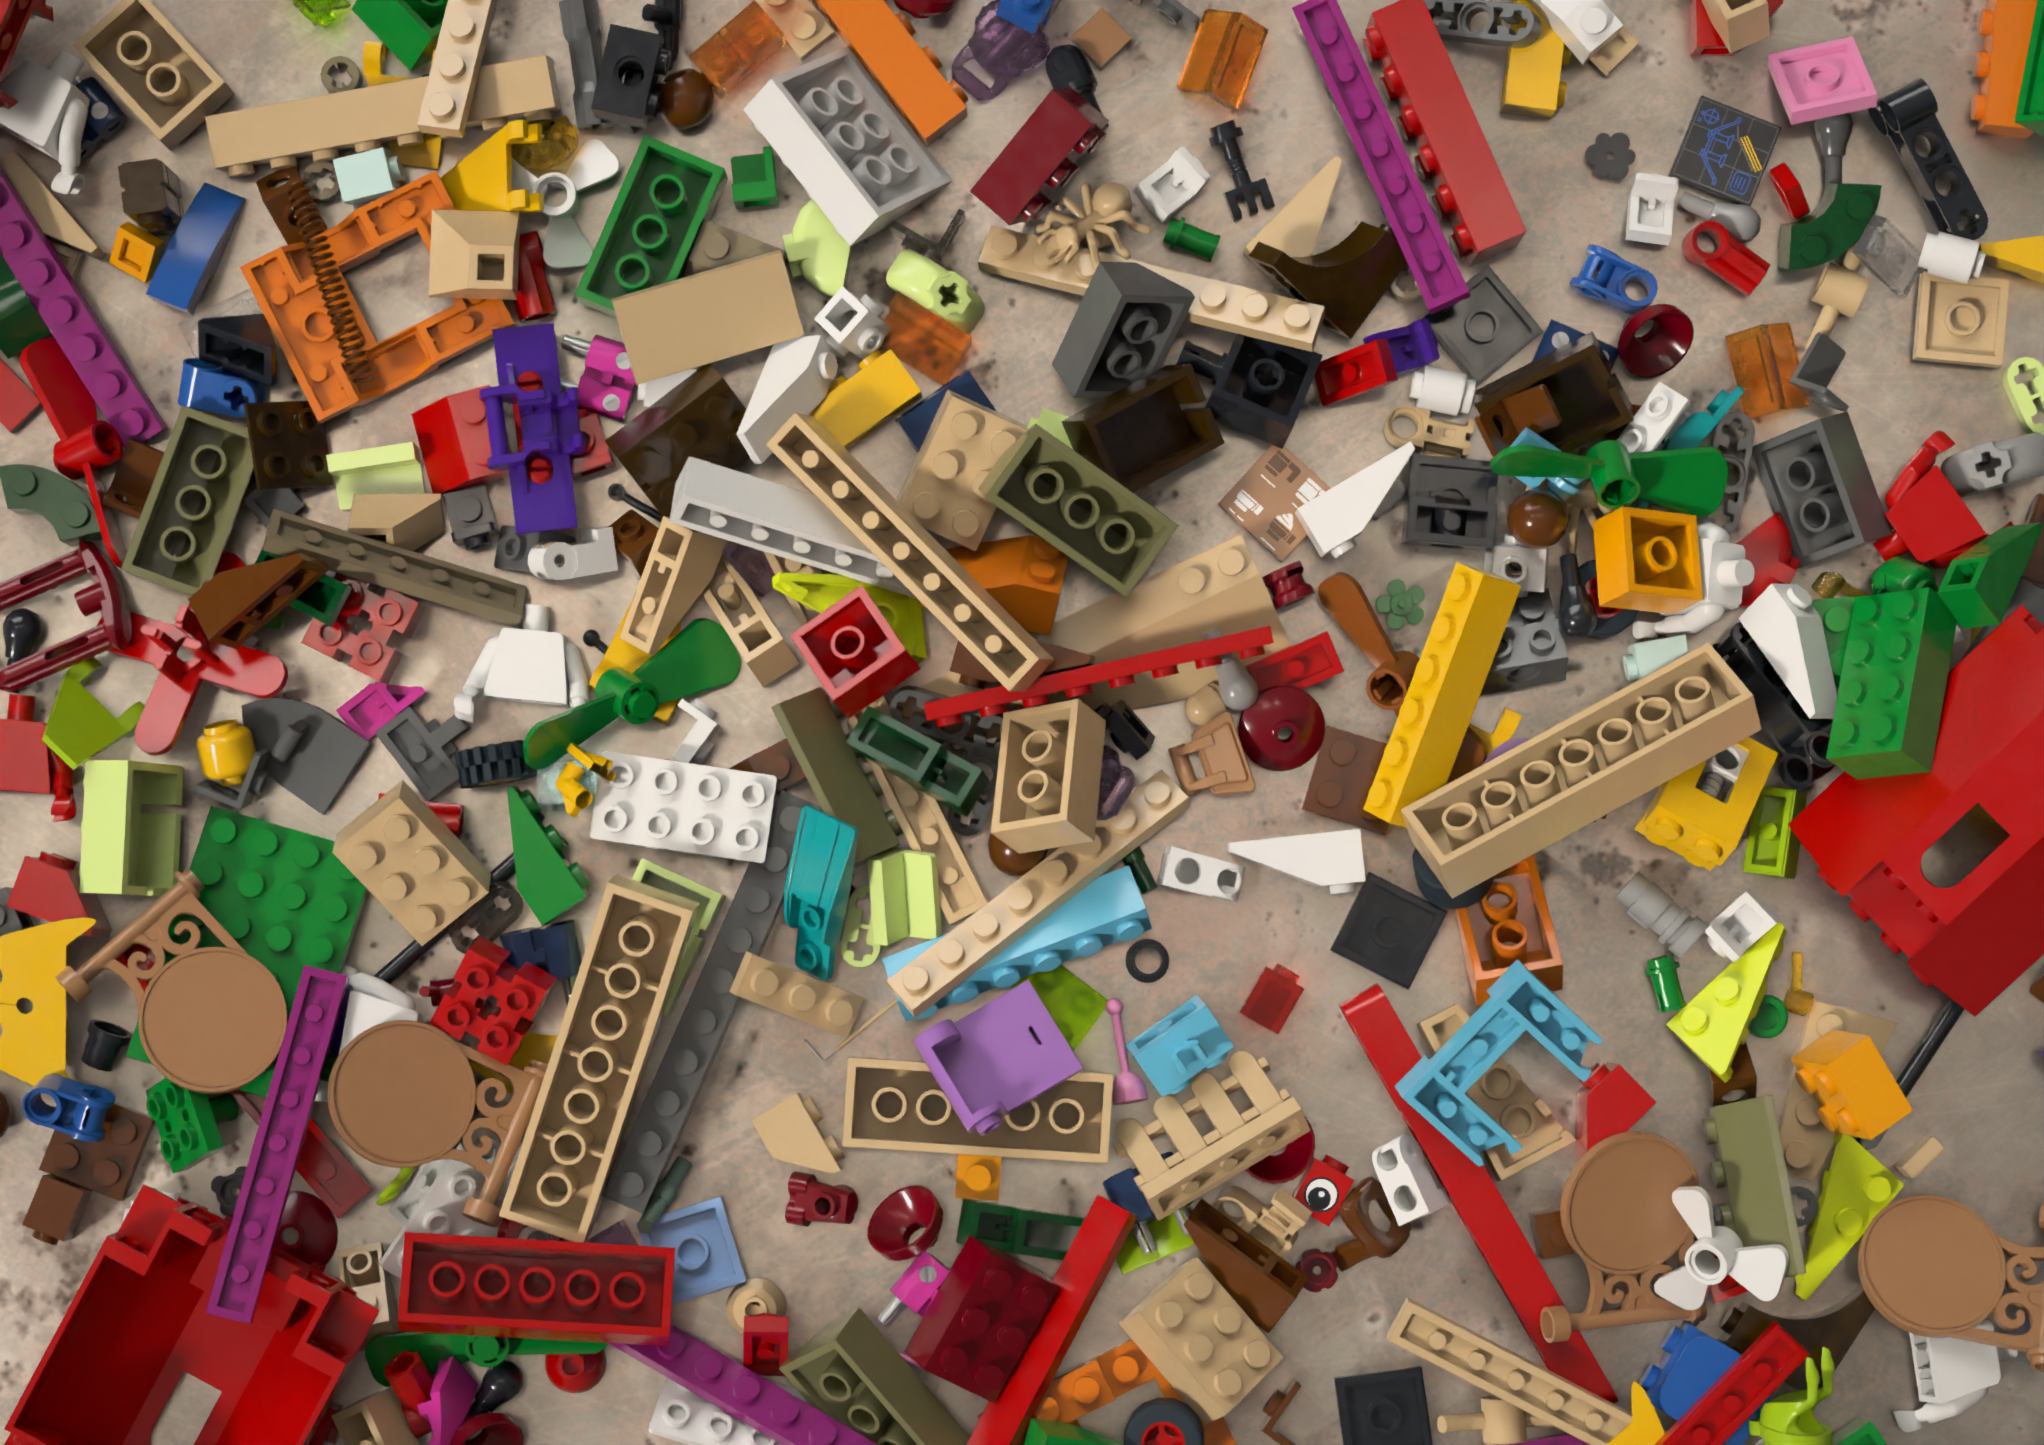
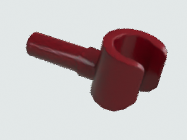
M453 978L430 980V986H422L419 989V994L422 997H431L433 1007L439 1006L444 994L455 983V980Z

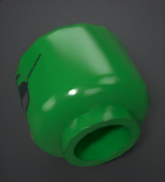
M1901 556L1892 557L1876 568L1870 580L1872 595L1927 587L1938 592L1936 578L1930 568Z

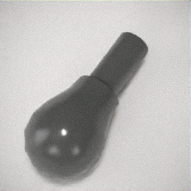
M1850 113L1814 121V129L1820 144L1821 156L1825 157V187L1827 182L1842 183V156L1846 155L1847 143L1853 128Z

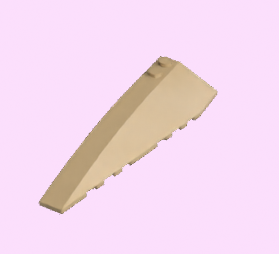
M1242 534L1138 582L1127 597L1120 592H1116L1055 621L1050 636L1035 632L1030 633L1035 640L1095 656L1094 665L1206 640L1205 634L1218 628L1221 629L1223 636L1270 626L1274 643L1263 645L1265 654L1239 660L1238 652H1232L1233 658H1238L1246 670L1247 665L1291 647L1262 576ZM1195 661L1177 665L1178 674L1153 679L1152 671L1134 674L1136 683L1110 689L1108 680L1091 684L1093 693L1067 698L1065 690L1049 693V703L1032 707L1080 699L1094 711L1105 702L1111 707L1122 699L1132 710L1177 702L1188 699L1205 685L1215 683L1219 686L1216 671L1217 665L1196 669ZM949 672L920 686L921 688L949 697L983 690L959 683L961 674ZM1056 673L1041 675V676H1039V677H1043V676H1047V675H1052V674H1056ZM986 681L984 690L1003 685ZM909 696L906 702L899 701L897 705L903 707L904 716L911 717L914 711L925 713L924 709L916 706L917 699L915 697ZM1022 700L1005 703L1006 712L1026 709L1023 707ZM963 715V722L943 726V728L948 731L959 730L965 721ZM972 715L967 737L974 738L975 729L985 732L987 739L1001 736L1000 724L992 723L990 729L976 726L979 716ZM925 720L924 723L932 725V720ZM847 722V728L849 732H852V728L849 722ZM923 734L940 744H942L945 741L939 738ZM861 756L863 762L868 763L866 757Z

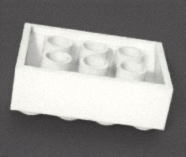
M848 46L771 78L743 109L754 123L756 129L763 134L780 156L783 164L791 170L805 188L809 197L819 206L833 224L836 232L844 238L849 246L876 234L949 185L952 181Z

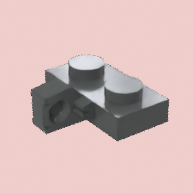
M408 706L375 732L427 802L433 801L459 781L457 764L451 756L459 750L453 742L471 729L465 720L458 719L453 715L441 726L436 719H432L426 724L413 706Z

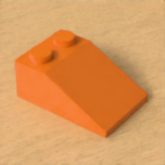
M1033 535L983 542L979 544L976 551L965 546L945 549L1025 630L1048 636L1051 635L1069 556L1042 537Z
M1533 854L1496 874L1490 891L1481 901L1467 908L1455 909L1466 968L1476 1006L1483 1005L1491 997L1487 990L1517 959L1551 991L1562 990L1563 961Z

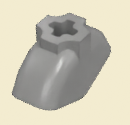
M2031 433L1976 445L1974 448L1946 458L1941 464V471L1960 498L2004 488L2043 476L2044 436L2040 433Z

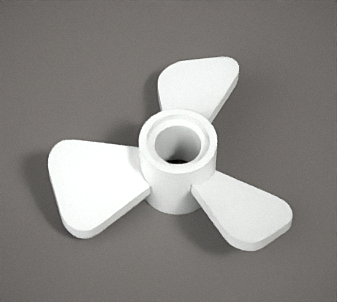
M589 140L581 147L566 175L550 172L538 179L512 158L513 191L526 189L529 190V194L544 193V211L540 213L548 220L543 258L546 264L553 269L583 267L588 265L593 251L573 219L580 208L578 192L612 178L618 173L620 168L617 157L599 140ZM560 188L567 191V199L563 205L559 207H549L546 205V196L551 190Z
M1699 1186L1678 1187L1672 1193V1201L1698 1240L1686 1252L1684 1266L1663 1275L1655 1282V1292L1683 1309L1696 1310L1705 1303L1710 1285L1721 1282L1729 1274L1762 1301L1773 1300L1782 1289L1789 1264V1254L1786 1248L1779 1244L1743 1247L1741 1239L1733 1230L1724 1226H1715L1711 1198L1703 1188ZM1710 1251L1716 1254L1719 1260L1713 1257Z

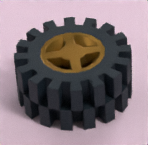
M524 740L488 744L487 746L473 747L472 749H465L455 753L460 788L462 789L525 780L538 776L539 772L525 763Z

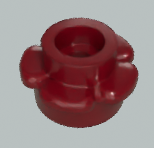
M1317 1248L1309 1249L1303 1253L1302 1260L1296 1263L1295 1268L1309 1277L1303 1287L1310 1292H1320L1323 1288L1329 1289L1338 1279V1273L1336 1272L1338 1263L1330 1252L1326 1251L1323 1253ZM1315 1266L1321 1268V1273L1318 1275L1313 1273Z

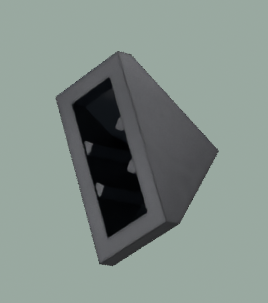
M264 314L203 318L198 322L199 360L270 386L277 382L276 343Z

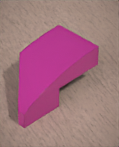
M375 682V684L370 683L336 711L348 727L368 741H372L377 737L375 734L377 730L408 706H414L427 693L422 687L418 686L408 687Z
M454 1356L439 1361L430 1392L432 1400L417 1405L420 1416L425 1417L432 1429L431 1440L427 1442L428 1445H449L454 1433L463 1423L478 1387V1383Z

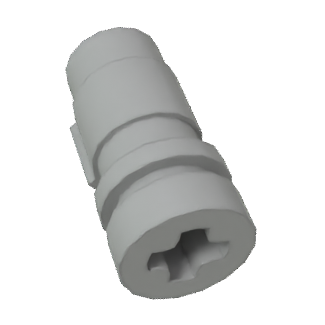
M1639 871L1615 897L1628 908L1626 913L1645 930L1650 927L1659 935L1657 940L1662 944L1667 942L1670 945L1668 950L1678 958L1685 954L1708 927L1697 916L1694 919L1689 916L1692 911L1687 907L1681 909L1673 902L1674 899L1654 882L1651 883Z

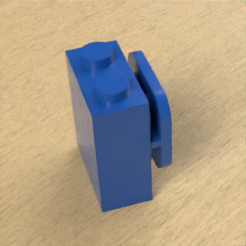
M1683 1321L1679 1328L1674 1325L1668 1331L1661 1344V1349L1665 1350L1657 1366L1654 1364L1648 1366L1639 1381V1385L1645 1390L1654 1407L1678 1421L1741 1354ZM1774 1392L1722 1445L1745 1444L1750 1435L1749 1419L1760 1418L1762 1406L1765 1403H1769Z

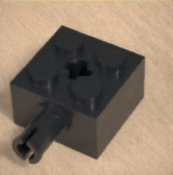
M1236 334L1229 353L1224 352L1223 356L1186 340L1177 364H1191L1196 374L1212 380L1211 385L1214 388L1205 408L1210 407L1215 421L1283 449L1323 355L1314 351L1310 352Z

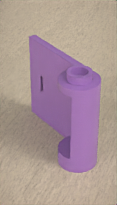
M1029 980L955 1023L951 1019H947L934 1024L918 1035L913 1042L967 1132L974 1133L978 1131L980 1136L989 1134L1001 1126L1004 1116L1083 1071L1082 1065Z

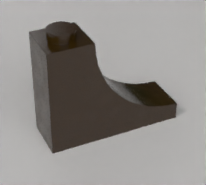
M1362 221L1346 239L1320 254L1307 257H1290L1285 252L1258 242L1249 254V257L1294 299L1325 306V316L1322 325L1327 330L1352 339L1407 263L1391 227L1381 224L1378 228Z
M1861 1281L1838 1303L1808 1315H1773L1742 1302L1738 1308L1732 1306L1723 1317L1719 1325L1723 1332L1718 1339L1743 1354L1774 1321H1777L1810 1353L1808 1357L1814 1360L1819 1372L1820 1382L1818 1388H1823L1821 1370L1822 1347L1830 1350L1836 1370L1875 1310V1307L1868 1299ZM1806 1359L1784 1381L1797 1391L1807 1390Z

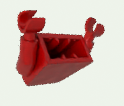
M1943 431L1934 432L1921 445L1923 448L1919 449L1903 467L1885 495V503L1888 510L1884 515L1894 529L1891 531L1892 535L1873 543L1885 562L1892 557L1902 556L1910 550L1919 564L1927 562L1934 569H1944L1949 567L1954 558L1990 536L1985 534L1983 528L1937 465L1933 466L1936 462L1935 457L1937 454L1955 445V442ZM2010 521V522H2008L2004 527L2014 526V525H2013L2012 521Z
M9 694L7 719H0V791L55 795L56 797L51 807V815H55L53 822L69 821L77 813L76 801L73 795L74 770L41 740L47 723L33 722L36 696Z

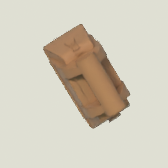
M1223 712L1207 724L1199 726L1191 735L1193 736L1191 739L1194 741L1168 749L1181 789L1188 797L1207 789H1211L1209 791L1212 792V795L1216 796L1251 793L1255 790V781L1230 712ZM1195 753L1199 754L1206 775L1205 778L1198 781L1188 756Z

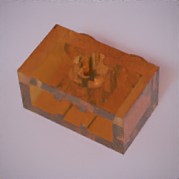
M754 0L689 55L694 70L702 73L711 84L715 94L720 99H723L785 46L786 41L783 31Z

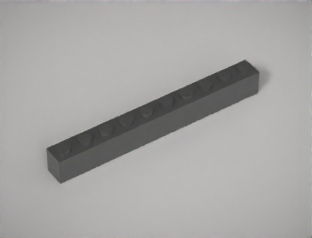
M781 790L773 808L766 860L764 863L750 862L605 1188L603 1197L642 1214L645 1212L658 1183L661 1182L740 1003L741 997L729 991L746 951L758 956L761 955L784 903V887L801 810L804 806L810 805L823 811L821 807Z

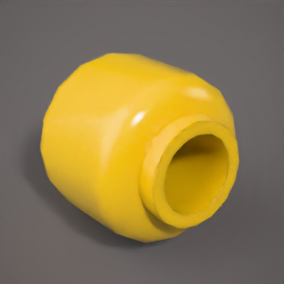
M237 719L222 720L204 726V733L196 740V748L204 776L208 779L220 780L222 786L243 783L256 752L251 730L247 726L238 725Z

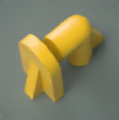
M573 742L569 744L566 750L585 767L608 781H613L616 776L610 770L614 763L613 761L591 754ZM568 761L555 784L557 790L563 795L566 812L576 818L582 809L591 804L593 796L590 791L579 783L586 770Z

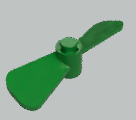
M1606 440L1591 447L1584 457L1532 445H1517L1503 449L1490 461L1492 471L1502 476L1591 479L1598 502L1606 508L1618 509L1622 506L1625 507L1633 503L1637 498L1685 514L1696 515L1697 518L1707 517L1716 511L1723 499L1728 478V465L1725 457L1718 448L1713 446L1629 453L1627 447L1622 442Z
M698 618L692 621L633 673L618 667L607 670L601 675L596 684L595 700L544 719L529 730L523 743L525 763L536 770L547 768L568 753L566 749L571 742L580 745L618 717L631 724H643L655 715L659 704L731 683L738 676L741 663L739 654L729 635L720 624L713 620Z
M421 1332L392 1333L374 1337L365 1349V1358L373 1378L379 1384L389 1387L391 1385L385 1377L384 1367L390 1363L394 1355L405 1350L413 1353L419 1352L431 1374L434 1375L436 1374L439 1361L452 1356L460 1364L471 1360L481 1367H493L500 1364L507 1355L595 1354L603 1350L608 1343L501 1337L500 1339V1337Z

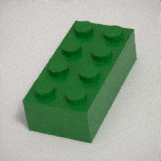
M644 135L575 292L579 302L616 318L611 301L612 298L684 278L687 262L704 219L707 221L711 220L727 183L728 177L725 169Z
M1930 587L1855 597L1826 759L1855 779L1925 773L1932 770L1957 620L1937 592Z

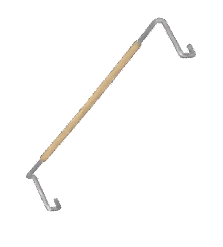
M894 999L891 1003L884 1007L880 1012H878L869 1021H867L858 1030H856L852 1035H850L848 1039L844 1040L840 1045H838L837 1048L824 1059H822V1057L816 1052V1050L810 1045V1043L806 1039H804V1042L821 1060V1062H825L835 1052L843 1048L847 1043H849L865 1028H867L882 1014H884L887 1010L894 1006L897 1003V1000Z

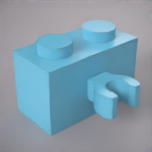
M1197 994L1125 1045L1162 1097L1169 1093L1176 1094L1184 1090L1191 1083V1077L1205 1067L1210 1069L1219 1065L1227 1057V1052L1235 1047Z

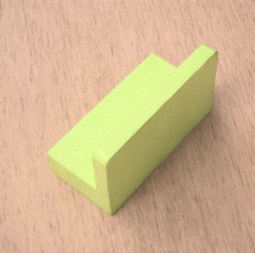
M414 442L326 455L328 472L335 477L338 505L342 511L351 510L354 494H426L420 450Z
M894 848L869 858L868 872L874 944L889 946L907 937L932 940L942 936L936 855L934 853Z

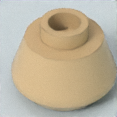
M762 1278L747 1279L746 1282L739 1283L731 1291L726 1304V1313L731 1326L739 1334L743 1335L744 1316L772 1313L785 1317L786 1301L782 1291L771 1281ZM752 1302H758L760 1306L755 1305Z

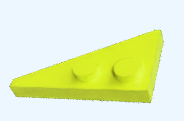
M777 573L772 577L773 589L819 613H822L863 585L916 663L927 659L922 604L917 598L843 575Z
M1779 921L1751 945L1735 963L1732 962L1666 1024L1670 1032L1725 1083L1732 1076L1733 1070L1730 1066L1739 1044H1745L1749 1034V1024L1756 1017L1768 985L1765 980L1774 960H1779L1784 948L1783 941L1787 931Z
M1835 1132L1833 1141L1837 1144L1830 1170L1824 1171L1821 1182L1822 1194L1817 1199L1818 1213L1815 1219L1810 1222L1807 1233L1811 1239L1804 1261L1806 1273L1795 1277L1796 1288L1793 1293L1804 1302L1809 1299L1865 1233L1873 1218L1904 1187V1184L1850 1135Z

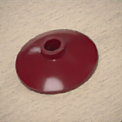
M1275 686L1258 693L1254 705L1243 710L1239 721L1238 733L1243 750L1254 763L1268 770L1288 771L1302 766L1317 753L1325 734V720L1320 706L1307 692L1292 686ZM1282 727H1291L1292 734L1287 739L1278 738V732Z
M289 1191L274 1246L307 1264L318 1261L325 1266L332 1258L338 1242V1226L335 1216L317 1196L304 1191ZM288 1227L296 1229L299 1234L295 1244H289L284 1239V1232Z

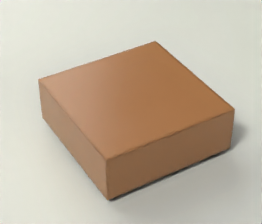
M1102 7L1071 36V41L1101 71L1132 42V38Z

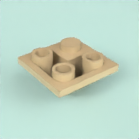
M432 209L429 297L517 300L520 212Z

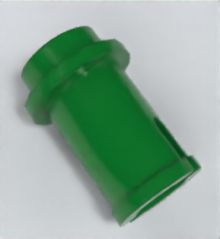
M1181 217V220L1172 218L1163 242L1170 244L1169 249L1173 250L1174 247H1178L1211 262L1221 236L1184 223L1186 218Z
M1664 955L1647 960L1648 969L1645 970V974L1651 976L1658 1003V1011L1668 1012L1687 1006L1676 968L1680 967L1679 962H1674L1673 955Z

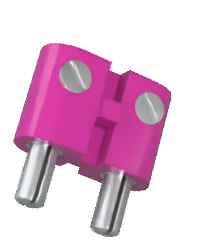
M566 334L562 340L589 348V350L561 342L563 349L587 356L584 364L585 370L583 376L580 377L579 383L560 378L561 385L569 388L578 387L580 404L577 408L587 409L588 412L597 413L598 415L624 423L630 411L636 386L624 343L597 334L592 342ZM561 387L562 393L567 392V388Z
M927 1250L923 1252L891 1287L890 1291L895 1297L878 1316L879 1322L885 1327H890L907 1306L923 1318L950 1270Z

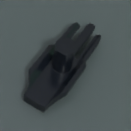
M655 0V5L646 4L642 10L643 20L654 22V27L658 30V34L663 36L666 44L665 49L671 50L668 71L673 68L679 53V30H681L683 0Z

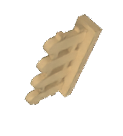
M1247 1051L1236 1052L1229 1060V1068L1232 1075L1220 1083L1211 1074H1199L1191 1083V1089L1195 1097L1182 1105L1173 1096L1160 1097L1153 1107L1157 1120L1144 1128L1134 1118H1126L1118 1123L1116 1135L1120 1142L1113 1145V1148L1120 1159L1128 1155L1139 1171L1140 1175L1133 1179L1140 1191L1143 1192L1150 1209L1158 1221L1310 1131L1304 1113L1295 1098L1290 1096L1286 1088L1277 1092L1265 1073L1270 1071L1271 1068L1264 1056L1256 1061L1253 1055ZM1239 1088H1242L1254 1106L1241 1115L1228 1098L1229 1094ZM1204 1110L1216 1128L1204 1137H1201L1189 1119ZM1166 1132L1178 1152L1163 1160L1152 1140Z

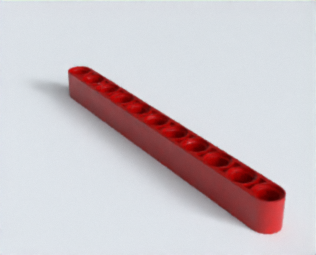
M1376 983L1339 1004L1346 1021L1414 1139L1421 1147L1425 1158L1440 1184L1444 1187L1452 1205L1546 1368L1613 1404L1619 1402L1580 1331H1571L1568 1341L1548 1343L1544 1339L1540 1327L1542 1309L1544 1307L1560 1305L1565 1307L1484 1165L1478 1167L1409 1105L1394 1087L1422 1057L1381 987Z

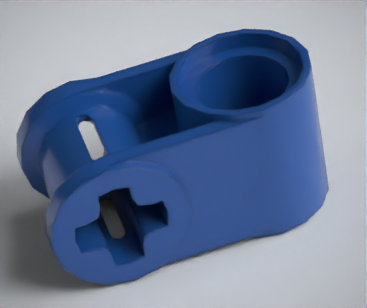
M1594 244L1588 245L1586 249L1588 257L1578 277H1573L1569 283L1573 289L1587 297L1603 301L1632 315L1652 304L1658 290L1657 280L1652 273L1622 259L1606 248ZM1600 266L1601 269L1598 273L1597 278L1592 279V276L1596 268ZM1630 282L1642 284L1647 290V298L1640 301L1630 299L1625 293V285Z
M187 358L183 361L178 399L180 406L183 405L197 411H210L232 417L245 416L244 403L263 402L267 396V384L199 360V358ZM241 387L242 392L236 390V388ZM243 395L249 397V399L244 400Z
M49 1074L41 1078L25 1095L22 1109L29 1121L36 1125H42L69 1134L78 1140L100 1142L104 1140L106 1134L103 1125L107 1110L114 1105L116 1097L105 1088L87 1085L58 1074ZM41 1093H47L52 1096L56 1107L46 1104L42 1100Z

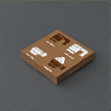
M1271 445L1222 498L1218 506L1282 563L1307 536L1295 515V511L1331 488L1285 446L1281 449Z

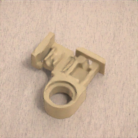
M1409 405L1398 406L1388 415L1384 424V434L1388 442L1397 448L1411 441L1415 452L1421 453L1424 445H1426L1425 452H1422L1421 455L1456 458L1457 452H1460V459H1465L1470 451V438L1474 430V421L1470 418L1466 425L1430 418L1431 410ZM1400 416L1410 417L1417 427L1415 435L1409 438L1398 436L1392 426L1394 419Z
M1237 1186L1224 1188L1212 1204L1213 1208L1282 1258L1297 1240V1230L1305 1225L1312 1214L1309 1209L1282 1188L1273 1196L1271 1201L1273 1206L1271 1208L1267 1205L1264 1206L1263 1203L1248 1191ZM1234 1201L1238 1203L1243 1209L1244 1216L1233 1217L1229 1215L1223 1208V1202Z

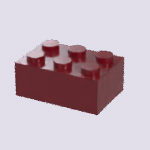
M1071 87L1052 89L970 192L1009 226L1021 222L1028 223L1031 219L1036 221L1050 206L1052 200L1047 196L1059 185L1064 187L1077 173L1079 167L1075 162L1086 151L1091 154L1104 140L1107 134L1102 129L1109 120Z
M970 1235L905 1352L925 1371L995 1403L1056 1295L1059 1286L1039 1269Z

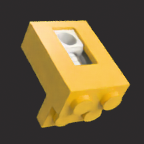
M1747 737L1661 784L1654 799L1640 815L1634 830L1646 836L1650 842L1665 846L1680 854L1692 865L1704 867L1709 871L1716 864L1721 866L1737 847L1778 753ZM1699 779L1703 781L1700 790L1695 788ZM1723 791L1724 795L1720 801L1718 800L1720 797L1719 794Z

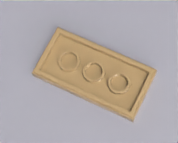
M780 250L611 299L637 385L804 335Z

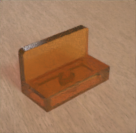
M1206 9L1179 78L1177 88L1183 92L1207 95L1226 108L1239 110L1269 30L1242 12Z
M897 291L888 305L889 313L884 319L892 330L885 336L880 347L886 351L891 349L898 359L943 386L949 381L972 345V337Z
M1789 323L1761 324L1725 336L1737 386L1739 385L1745 390L1740 396L1743 412L1751 420L1783 410L1801 409L1809 406L1808 397L1789 382L1799 364L1793 333Z

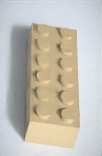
M848 1057L842 1147L1108 1163L1114 1074L1081 1071L1004 1116L1001 1126L989 1134L980 1136L978 1131L974 1133L967 1132L925 1062Z

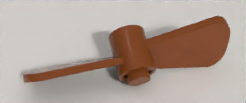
M1343 572L1336 573L1320 583L1318 588L1319 598L1323 606L1377 668L1369 676L1366 683V690L1370 700L1381 709L1394 710L1398 718L1400 708L1420 658L1410 651L1401 650L1395 652L1361 585L1349 574ZM1469 726L1446 785L1482 766L1487 758L1485 742Z

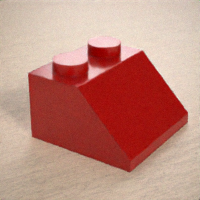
M490 385L446 396L411 414L433 494H441L443 496L442 494L481 483L488 484L509 478V469L491 470L488 468L487 459L491 457L485 402L480 400L479 391L483 388L491 387ZM507 434L509 454H512V449Z
M863 585L790 634V637L833 702L848 719L921 669Z
M41 851L39 858L24 857L6 905L7 907L49 922L81 917L96 919V923L83 933L88 936L110 937L112 927L97 894L79 893V870L75 869L77 861Z
M1607 1062L1606 1064L1602 1063L1599 1065L1595 1063L1590 1067L1591 1074L1584 1081L1585 1083L1580 1079L1578 1080L1583 1085L1576 1092L1575 1139L1577 1141H1575V1155L1579 1159L1590 1148L1605 1138L1627 1132L1657 1103L1620 1064Z

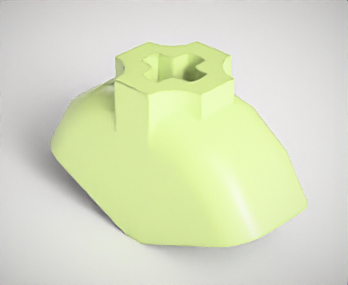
M810 199L800 209L792 233L782 235L793 280L804 278L821 295L832 298L842 286L845 288L847 286L853 248L836 232L833 224L823 211Z
M911 249L901 251L887 272L886 281L890 288L916 309L958 335L970 334L984 314L985 305L981 297L968 286L966 279L956 272L946 270L939 264Z

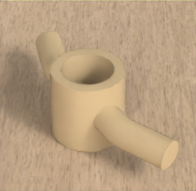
M1867 228L1860 239L1848 249L1841 266L1829 261L1823 269L1811 297V301L1822 305L1823 309L1805 345L1806 349H1808L1818 332L1829 337L1839 313L1852 318L1860 306L1870 279L1857 272L1873 234L1870 229Z
M1497 1396L1481 1397V1412L1443 1415L1437 1419V1428L1440 1433L1482 1430L1483 1443L1527 1442L1526 1427L1553 1426Z

